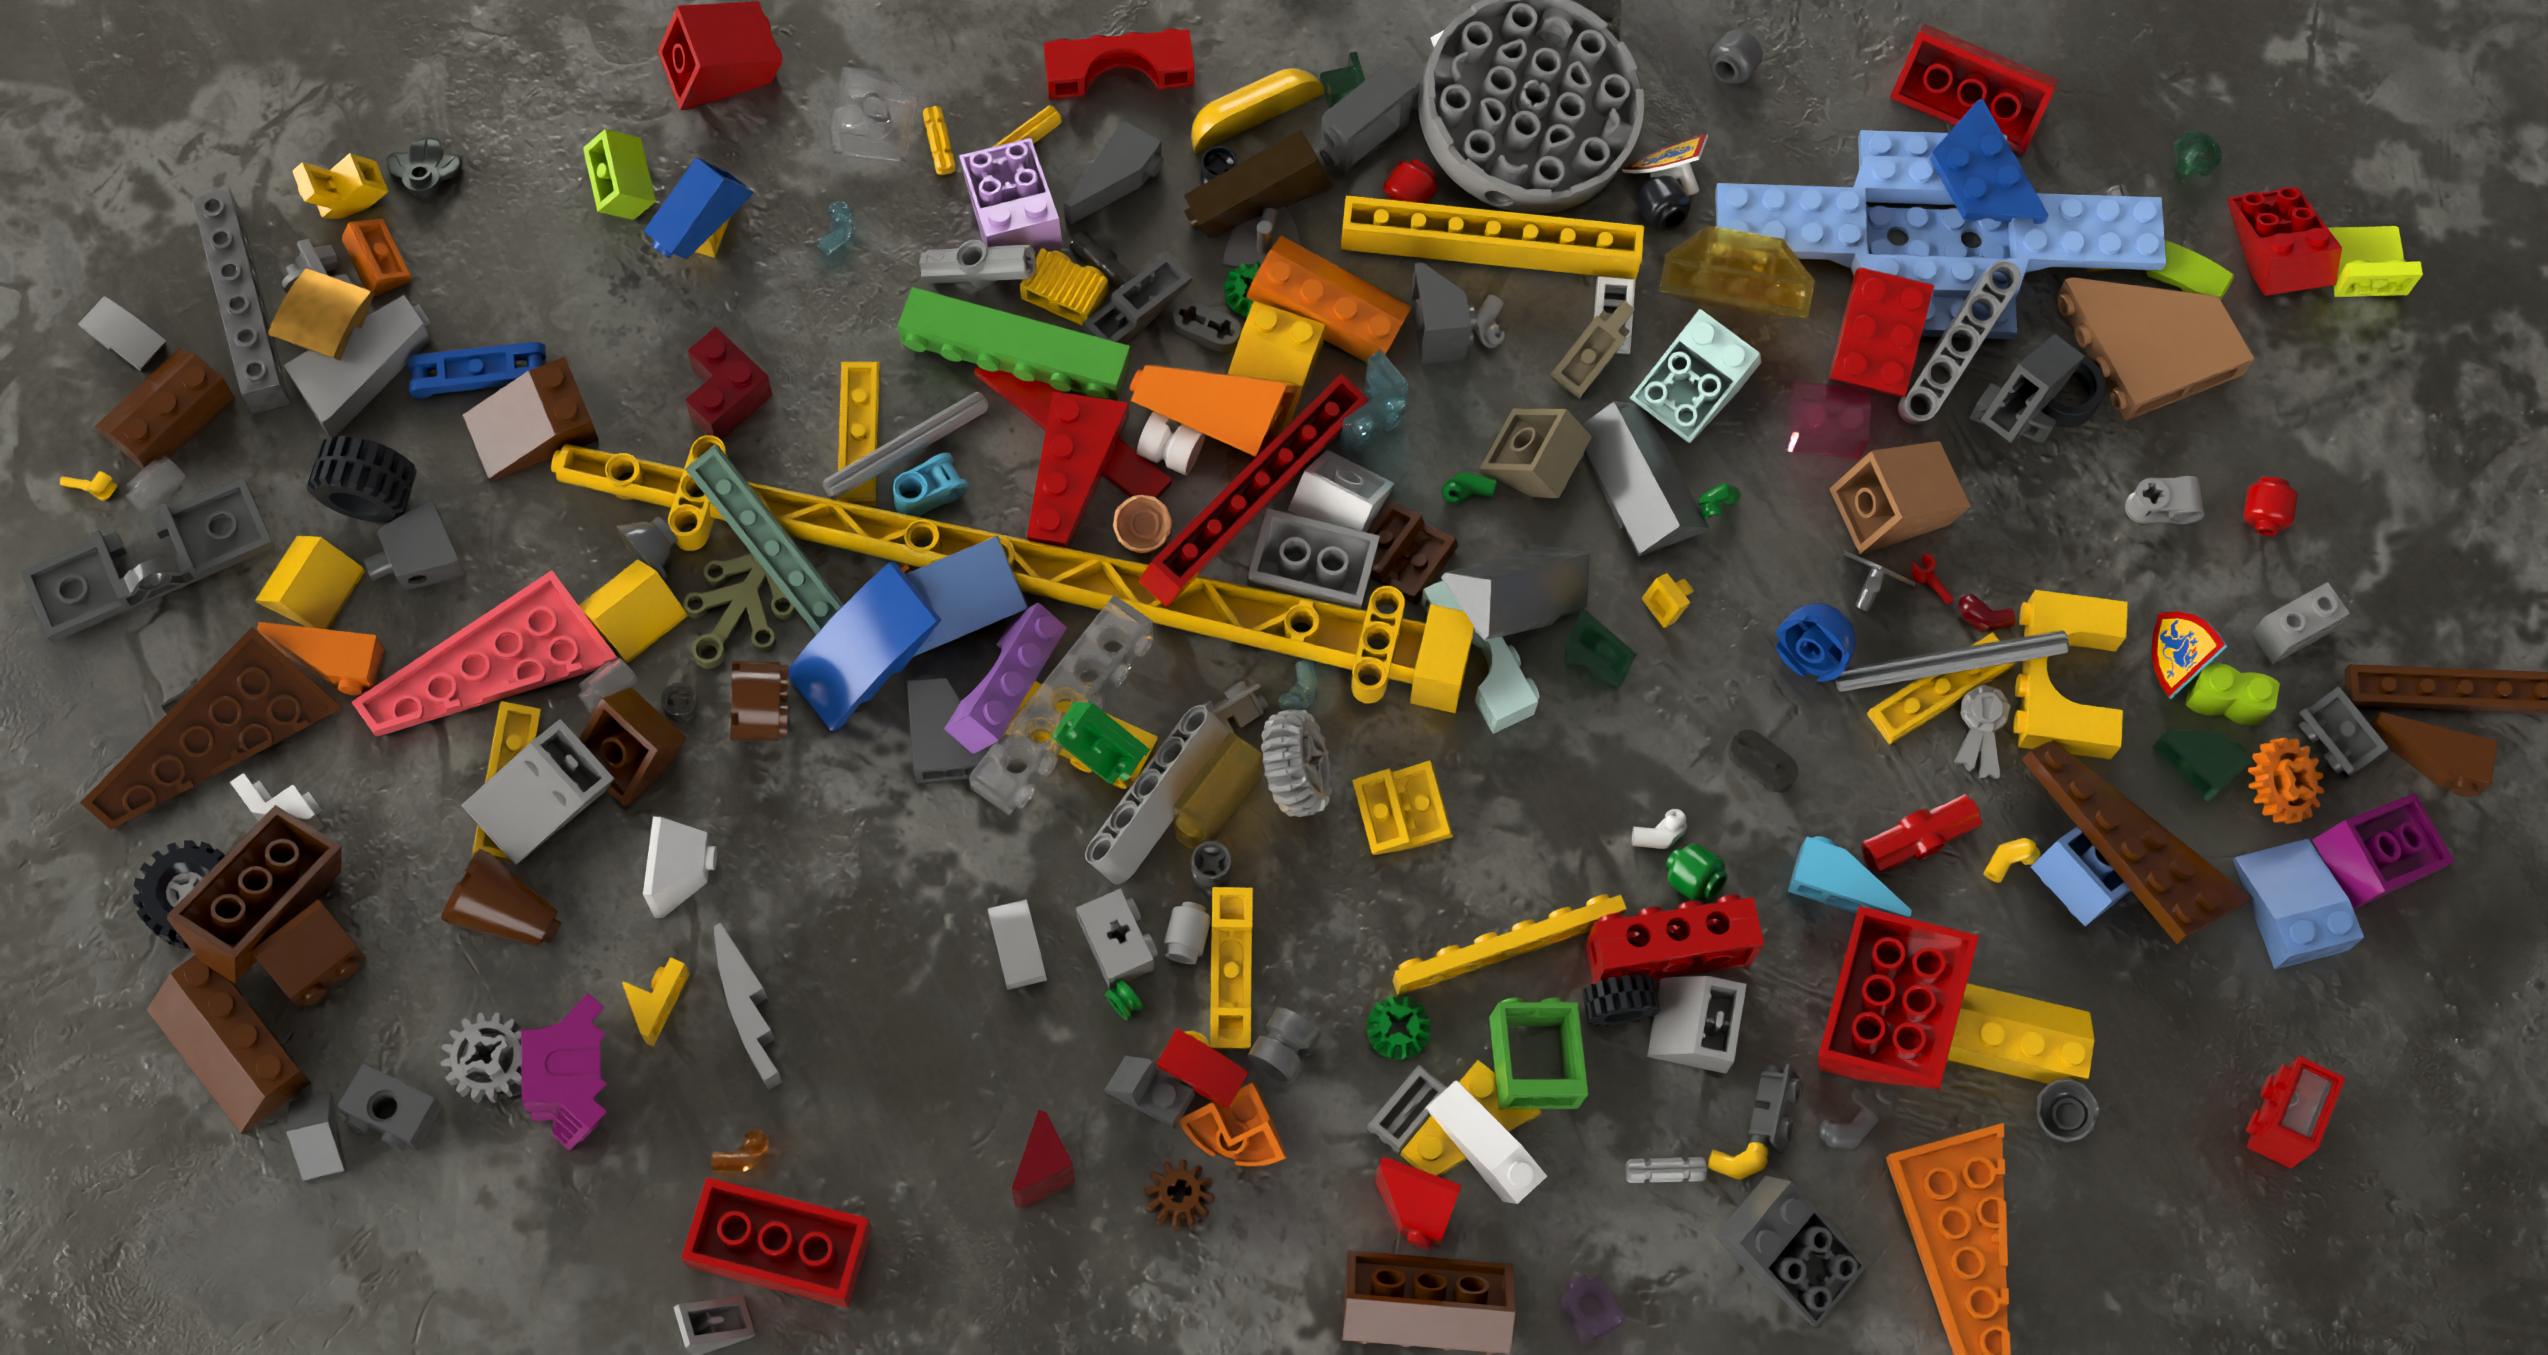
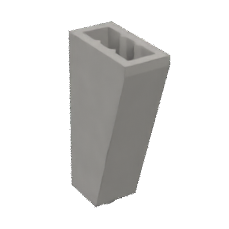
M403 295L365 317L362 328L353 327L341 361L308 350L283 365L293 384L329 437L338 435L408 364V358L418 354L431 341L425 326L430 324V321L419 304L412 307Z

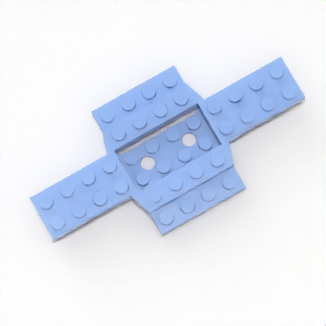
M1860 130L1858 136L1859 171L1853 187L1717 183L1715 189L1716 256L1825 259L1851 268L1853 275H1855L1856 269L1863 267L1932 284L1934 289L1921 336L1941 337L1981 274L1999 261L2014 263L2021 273V282L1986 338L1992 339L2015 338L2017 334L2015 299L2019 293L2024 274L2027 272L2048 267L2163 270L2166 265L2162 197L2037 193L2049 214L2046 222L2042 224H2034L2033 219L2012 218L2011 222H1998L1989 218L1983 220H1964L1957 208L1939 210L1913 207L1908 209L1886 208L1884 206L1869 207L1866 205V202L1955 205L1930 161L1932 151L1948 133ZM1892 230H1901L1907 235L1908 242L1902 246L1893 245L1888 240L1887 234ZM1966 232L1976 233L1981 239V245L1977 248L1966 247L1961 241V235ZM1993 272L1992 281L1997 288L2006 289L2008 286L2007 277L2001 272ZM1973 303V316L1978 320L1986 321L1988 316L1986 307L1980 303ZM1953 334V336H1952V337H1961V338H1964L1963 336H1961V335H1959V334Z

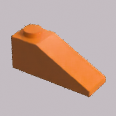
M258 622L257 630L280 652L338 689V691L347 695L358 696L377 685L385 650L377 635Z

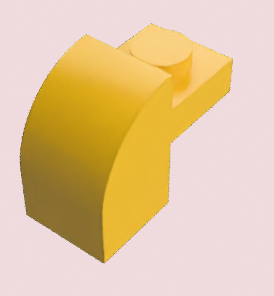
M351 153L330 170L302 162L292 171L301 197L305 202L317 205L321 217L326 219L345 218L366 210L389 192L377 161Z

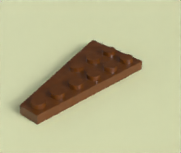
M251 627L80 803L112 830L343 707L254 627Z
M2055 740L2030 750L2022 759L2176 944L2239 910L2253 898Z

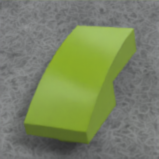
M2165 240L2166 265L2163 270H2146L2148 277L2180 287L2182 292L2219 296L2220 300H2222L2234 280V274L2217 263Z

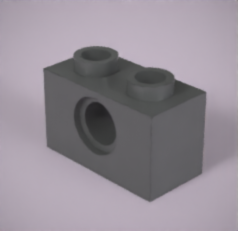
M364 1063L361 1064L337 1106L347 1117L344 1121L345 1124L365 1134L371 1128L383 1134L380 1139L381 1141L400 1151H403L405 1146L419 1151L443 1108L435 1097ZM397 1103V1110L392 1117L388 1119L379 1118L380 1110L384 1105Z

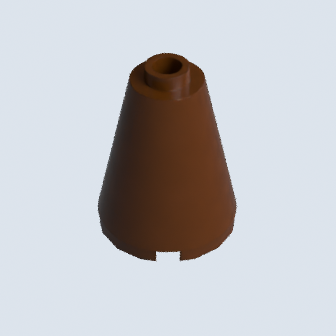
M479 849L464 870L466 874L461 882L456 884L442 913V920L451 925L539 947L543 941L550 944L562 923L555 919L558 911L493 855Z

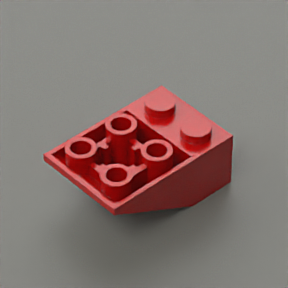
M2283 187L2279 190L2260 193L2250 192L2240 196L2228 197V206L2250 275L2265 296L2336 285L2342 247L2298 187Z

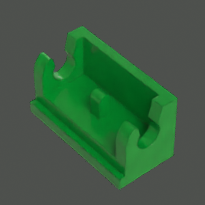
M1074 701L1051 736L1054 741L1110 784H1114L1118 778L1125 782L1150 750L1095 704L1089 702Z

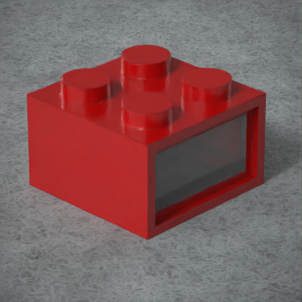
M2298 1056L2289 1065L2282 1064L2276 1075H2269L2263 1084L2260 1097L2265 1100L2261 1110H2255L2247 1124L2246 1132L2251 1135L2246 1147L2292 1169L2318 1150L2346 1077L2301 1056Z

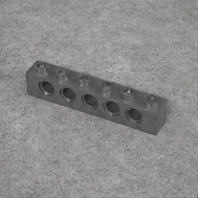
M229 188L194 197L192 201L241 395L252 414L288 405L290 400L274 337L268 335L271 326L241 210Z

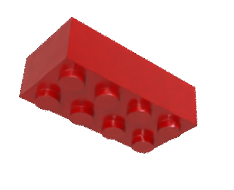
M706 1177L681 1259L687 1268L849 1309L872 1226L866 1217Z

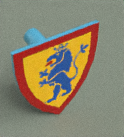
M2178 611L2158 613L2151 652L2153 667L2160 685L2170 699L2210 662H2215L2213 659L2227 647L2220 634L2212 625L2194 614Z

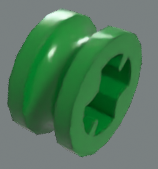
M1119 980L1116 983V990L1111 991L1108 989L1105 992V996L1116 1012L1128 1021L1132 1018L1131 1012L1142 1010L1143 1005L1134 991L1124 981Z

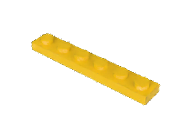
M1608 894L1599 895L1588 900L1585 907L1573 911L1571 907L1558 909L1549 914L1550 919L1535 923L1533 919L1525 920L1514 925L1511 928V932L1497 936L1496 932L1481 935L1474 940L1475 944L1461 949L1459 945H1451L1439 950L1436 953L1437 957L1422 961L1420 957L1401 963L1398 966L1399 970H1396L1392 982L1397 995L1401 996L1589 932L1594 922H1598V919L1604 915L1621 913L1624 917L1627 908L1621 895L1609 898Z

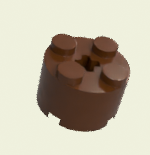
M732 661L730 740L779 741V738L787 737L788 703H780V700H787L788 665H780V662Z

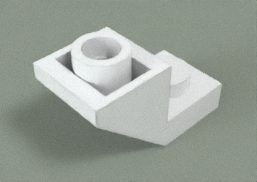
M244 773L230 782L258 821L277 805L316 831L324 828L316 816L322 812V809L309 791L301 796L295 786L291 785L272 798L260 780L252 784Z

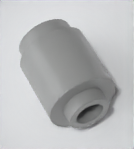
M1183 902L1182 906L1173 908L1163 944L1166 948L1165 957L1182 964H1196L1198 956L1203 954L1212 919L1209 914L1205 913L1206 908L1193 902Z

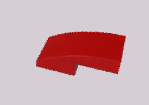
M1177 1028L1156 1063L1157 1068L1193 1086L1195 1092L1227 1109L1230 1108L1248 1075L1246 1070L1224 1055Z

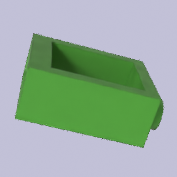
M1508 998L1498 1002L1489 1020L1499 1109H1578L1588 1096L1578 1002H1564L1562 998H1547L1541 1002H1525L1522 998ZM1507 1026H1559L1565 1079H1513Z

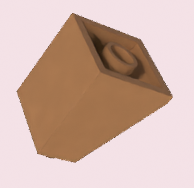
M1940 441L1872 450L1829 488L1859 555L1867 554L1949 526L1971 507Z

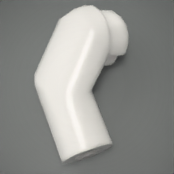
M1672 809L1665 814L1666 818L1655 828L1634 826L1632 846L1656 849L1671 847L1686 831V815L1681 810Z

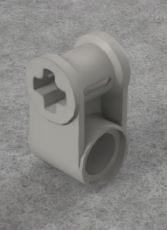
M2194 476L2146 478L2138 484L2135 492L2127 498L2125 511L2131 520L2141 524H2188L2201 520L2205 514L2199 479Z

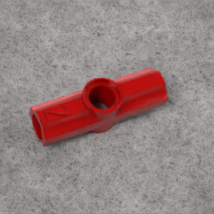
M1965 794L1933 810L1928 811L1925 808L1916 811L1899 821L1896 827L1864 841L1861 844L1863 858L1869 869L1873 870L1876 875L1897 867L1912 858L1915 860L1924 859L1942 849L1947 842L1979 828L1982 824L1980 810L1974 800Z

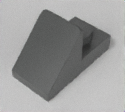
M1132 1056L1124 1057L1104 1089L1111 1096L1175 1129L1195 1096L1192 1088L1158 1071L1154 1061Z

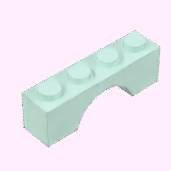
M1443 580L1423 590L1421 605L1427 615L1430 604L1464 611ZM1474 628L1472 643L1485 656L1489 673L1484 682L1478 687L1475 702L1494 734L1534 715L1540 696L1531 678L1526 679L1519 668L1521 660L1516 649L1512 645L1507 646L1502 636L1483 640L1477 629Z

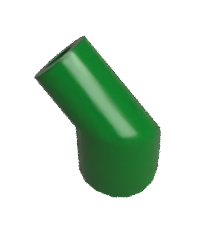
M1463 471L1443 485L1441 494L1443 499L1450 504L1460 503L1474 493L1492 498L1497 479Z
M1726 483L1716 485L1700 495L1698 506H1701V515L1704 518H1712V515L1719 516L1722 512L1720 503L1734 505L1739 501L1741 493L1737 487Z

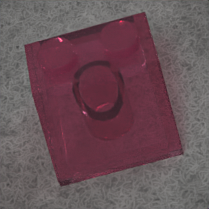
M1791 380L1785 451L1860 460L1869 442L1871 405L1866 389Z

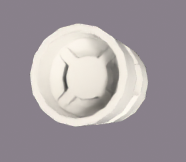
M1154 411L1140 436L1137 454L1156 463L1163 459L1167 468L1187 476L1199 457L1206 434L1184 424L1179 426L1177 421Z

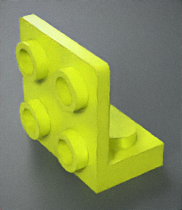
M2397 226L2328 228L2342 247L2336 285H2333L2335 297L2408 295L2422 277L2421 261L2406 262L2404 260L2400 232Z

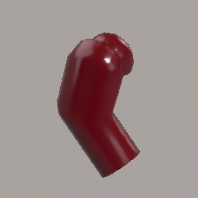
M1967 594L1959 600L1960 615L1980 632L2015 626L2016 618L2012 608L1992 611L1973 594Z

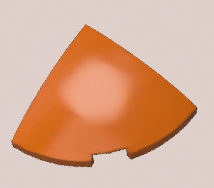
M1256 1081L1240 1088L1229 1109L1212 1102L1182 1117L1179 1121L1184 1132L1196 1146L1212 1157L1220 1154L1237 1160L1235 1165L1263 1166L1287 1158L1273 1118Z

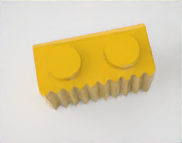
M1040 249L1035 258L1037 265L1035 275L1030 276L1029 279H1023L1020 284L1021 299L1082 326L1085 320L1100 310L1101 305L1107 298L1108 279L1095 267H1080L1078 264H1074L1062 252L1055 250L1047 252L1045 249Z

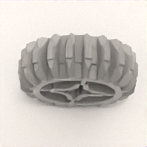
M1285 710L1278 712L1276 715H1271L1269 720L1265 721L1264 730L1261 735L1263 739L1261 749L1263 751L1262 762L1265 766L1264 775L1268 779V789L1273 793V800L1278 804L1279 809L1289 817L1314 815L1316 812L1323 811L1330 800L1329 795L1332 792L1330 782L1333 778L1330 774L1329 751L1326 749L1325 737L1321 735L1320 726L1315 723V718L1308 714L1306 710Z

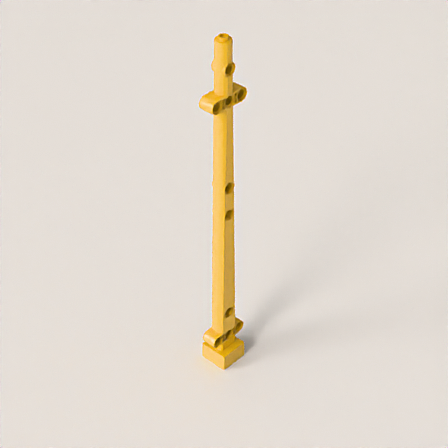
M713 435L699 437L694 441L690 449L685 468L714 445H718L728 457L724 443ZM565 444L561 450H556L553 455L551 470L556 473V478L559 482L614 494L623 500L635 499L671 508L668 524L678 539L675 543L685 551H695L706 544L714 519L726 521L706 495L692 497V494L699 490L700 487L685 468L637 459L628 453L613 454ZM624 473H633L632 477L628 480H618L619 476ZM747 481L790 537L916 567H923L998 536L1022 592L1353 670L1352 693L1358 701L1363 703L1379 701L1386 692L1389 679L1412 684L1410 704L1456 713L1471 649L1474 625L1464 611L1430 604L1426 623L1404 619V596L1397 588L1392 586L1377 588L1370 597L1366 611L1198 576L1166 607L1138 581L1149 565ZM686 524H696V527L692 531H680L681 528ZM921 539L932 540V543L927 547L920 548L915 546V543ZM1383 604L1393 606L1396 611L1391 614H1384L1377 608ZM1297 623H1306L1311 629L1303 633L1295 631L1292 626ZM1372 640H1382L1388 646L1384 649L1376 650L1368 643ZM1365 675H1372L1379 682L1370 686L1363 684L1359 679Z

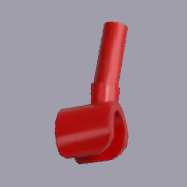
M1924 553L1921 561L1927 569L1919 568L1913 561L1911 576L1916 582L1928 583L1948 605L1955 599L1934 574L1936 565L1934 557Z

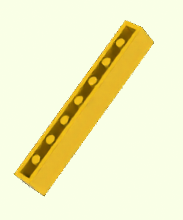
M1346 195L1340 250L1636 279L1642 261L1644 226Z

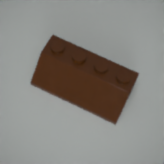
M275 805L167 914V920L202 963L236 984L258 961L250 951L308 908L341 873L342 846Z
M196 955L169 974L147 1009L241 1134L246 1133L311 1083L235 983L202 963Z
M1348 1250L1342 1340L1355 1341L1360 1344L1383 1343L1395 1344L1400 1347H1431L1444 1351L1467 1350L1479 1351L1484 1354H1510L1516 1312L1513 1264Z

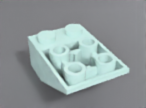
M1699 309L1634 391L1630 399L1690 444L1743 387L1761 364V355L1745 341Z

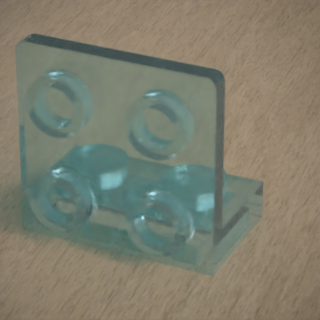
M1381 350L1368 358L1364 395L1369 398L1368 403L1343 420L1340 451L1345 456L1353 450L1356 452L1364 450L1372 443L1375 435L1384 429L1386 431L1394 429L1404 419L1409 383Z

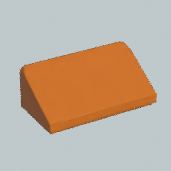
M383 218L348 223L342 235V242L365 289L374 292V296H378L411 281L412 277Z

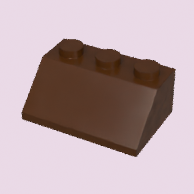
M178 349L94 427L150 476L234 398V395L224 378L194 353Z

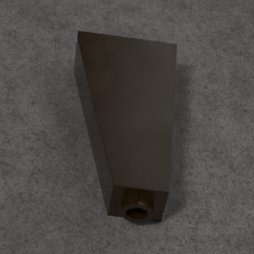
M1299 130L1186 193L1184 197L1190 208L1184 210L1194 230L1201 227L1206 236L1211 238L1262 216L1265 208L1277 210L1284 206L1287 207L1327 191L1333 186L1303 131Z

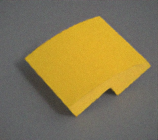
M1430 760L1392 772L1388 768L1352 780L1373 855L1424 846L1453 837L1435 768Z

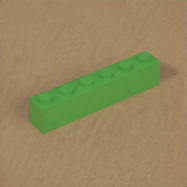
M915 287L911 288L898 323L900 342L911 350L917 352L928 350L939 353L950 361L960 362L964 360L972 362L987 371H1005L1012 373L1023 381L1031 382L1038 380L1049 383L1057 390H1075L1086 393L1088 397L1118 401L1131 364L1129 345Z

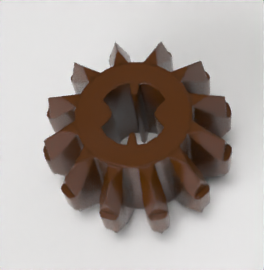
M1185 1159L1180 1160L1179 1170L1176 1171L1173 1170L1172 1164L1169 1161L1164 1162L1163 1169L1166 1176L1153 1171L1150 1174V1179L1156 1186L1145 1187L1144 1195L1153 1198L1146 1205L1148 1213L1160 1211L1156 1219V1223L1160 1226L1165 1224L1170 1217L1172 1218L1173 1231H1179L1180 1220L1185 1219L1187 1226L1193 1229L1196 1227L1193 1214L1202 1219H1207L1209 1216V1211L1203 1205L1214 1203L1215 1195L1205 1192L1212 1187L1213 1181L1211 1178L1198 1180L1203 1170L1200 1165L1195 1166L1190 1173L1187 1172V1160ZM1181 1187L1185 1188V1195L1190 1194L1191 1196H1184L1182 1203L1174 1202V1195L1169 1197L1168 1194H1175L1176 1189Z

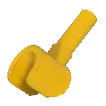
M101 471L97 473L92 481L65 476L60 478L61 486L88 491L101 501L109 499L118 484L112 482V478L108 474Z

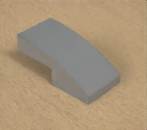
M105 296L78 323L82 329L108 350L113 349L140 372L166 344V340L154 330Z
M1027 899L988 908L1007 990L1046 981L1045 969Z

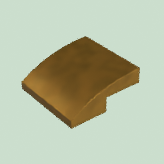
M305 268L280 305L268 335L341 361L354 326L362 328L375 293Z

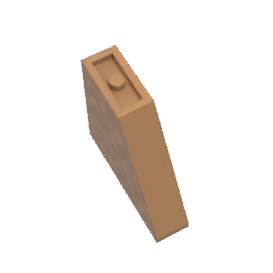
M2074 277L2064 281L2056 296L2059 311L2063 316L2068 317L2074 328V336L2078 345L2085 348L2090 359L2101 369L2106 380L2110 402L2114 409L2120 411L2125 421L2243 376L2254 360L2253 355L2219 296Z

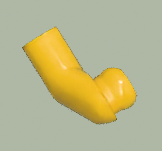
M1752 1142L1748 1144L1746 1151L1735 1157L1713 1149L1707 1163V1168L1742 1180L1762 1171L1768 1163V1149L1760 1142Z

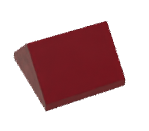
M1038 1110L1012 1186L1014 1205L1022 1209L1075 1182L1073 1163L1047 1112Z

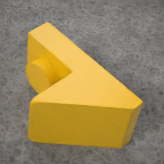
M671 957L665 968L660 966L654 974L651 982L652 993L624 981L622 982L639 1031L646 1044L653 1047L690 976L685 963Z

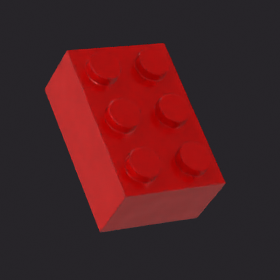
M1863 267L1856 269L1827 380L1900 398L1905 397L1934 285Z

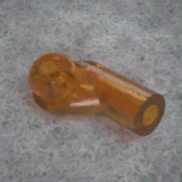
M752 1129L745 1134L744 1142L736 1151H713L711 1159L712 1172H748L752 1170L768 1152L769 1141L766 1139V1134L762 1130Z

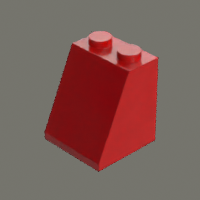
M759 1L677 6L657 50L679 110H688L770 84L782 65L781 49L775 44L771 34L770 21L764 15Z

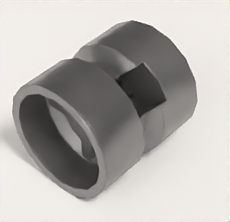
M1277 1007L1265 1026L1268 1035L1258 1037L1247 1058L1255 1067L1273 1079L1285 1084H1292L1304 1065L1301 1056L1311 1054L1321 1037V1032L1299 1014L1286 1008Z

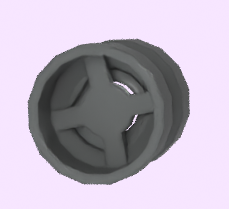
M1205 841L1199 844L1191 857V874L1195 884L1208 891L1212 890V887H1223L1228 882L1231 874V854L1228 848L1217 841Z

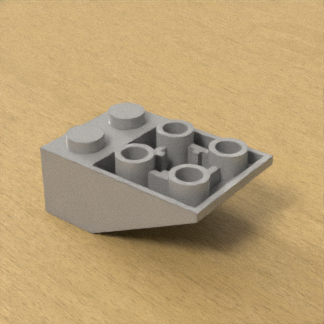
M559 719L529 743L461 806L516 866L605 793L614 777L566 724Z

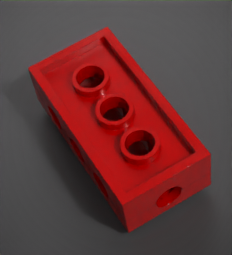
M1733 894L1719 898L1717 903L1702 905L1701 901H1689L1678 905V909L1662 911L1661 907H1650L1639 911L1636 916L1623 918L1621 913L1604 915L1598 919V922H1594L1585 947L1593 984H1596L1597 981H1608L1611 977L1622 978L1623 975H1630V977L1636 974H1642V976L1649 975L1654 978V981H1658L1661 978L1683 977L1751 966L1764 945L1754 897L1741 899V895Z

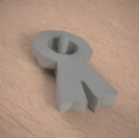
M1981 685L1967 693L1962 700L1960 713L1970 730L1954 760V764L1964 765L1966 770L1970 772L1975 767L1979 754L1980 779L1988 775L1994 779L2000 777L1994 732L2006 724L2010 711V704L2000 689Z

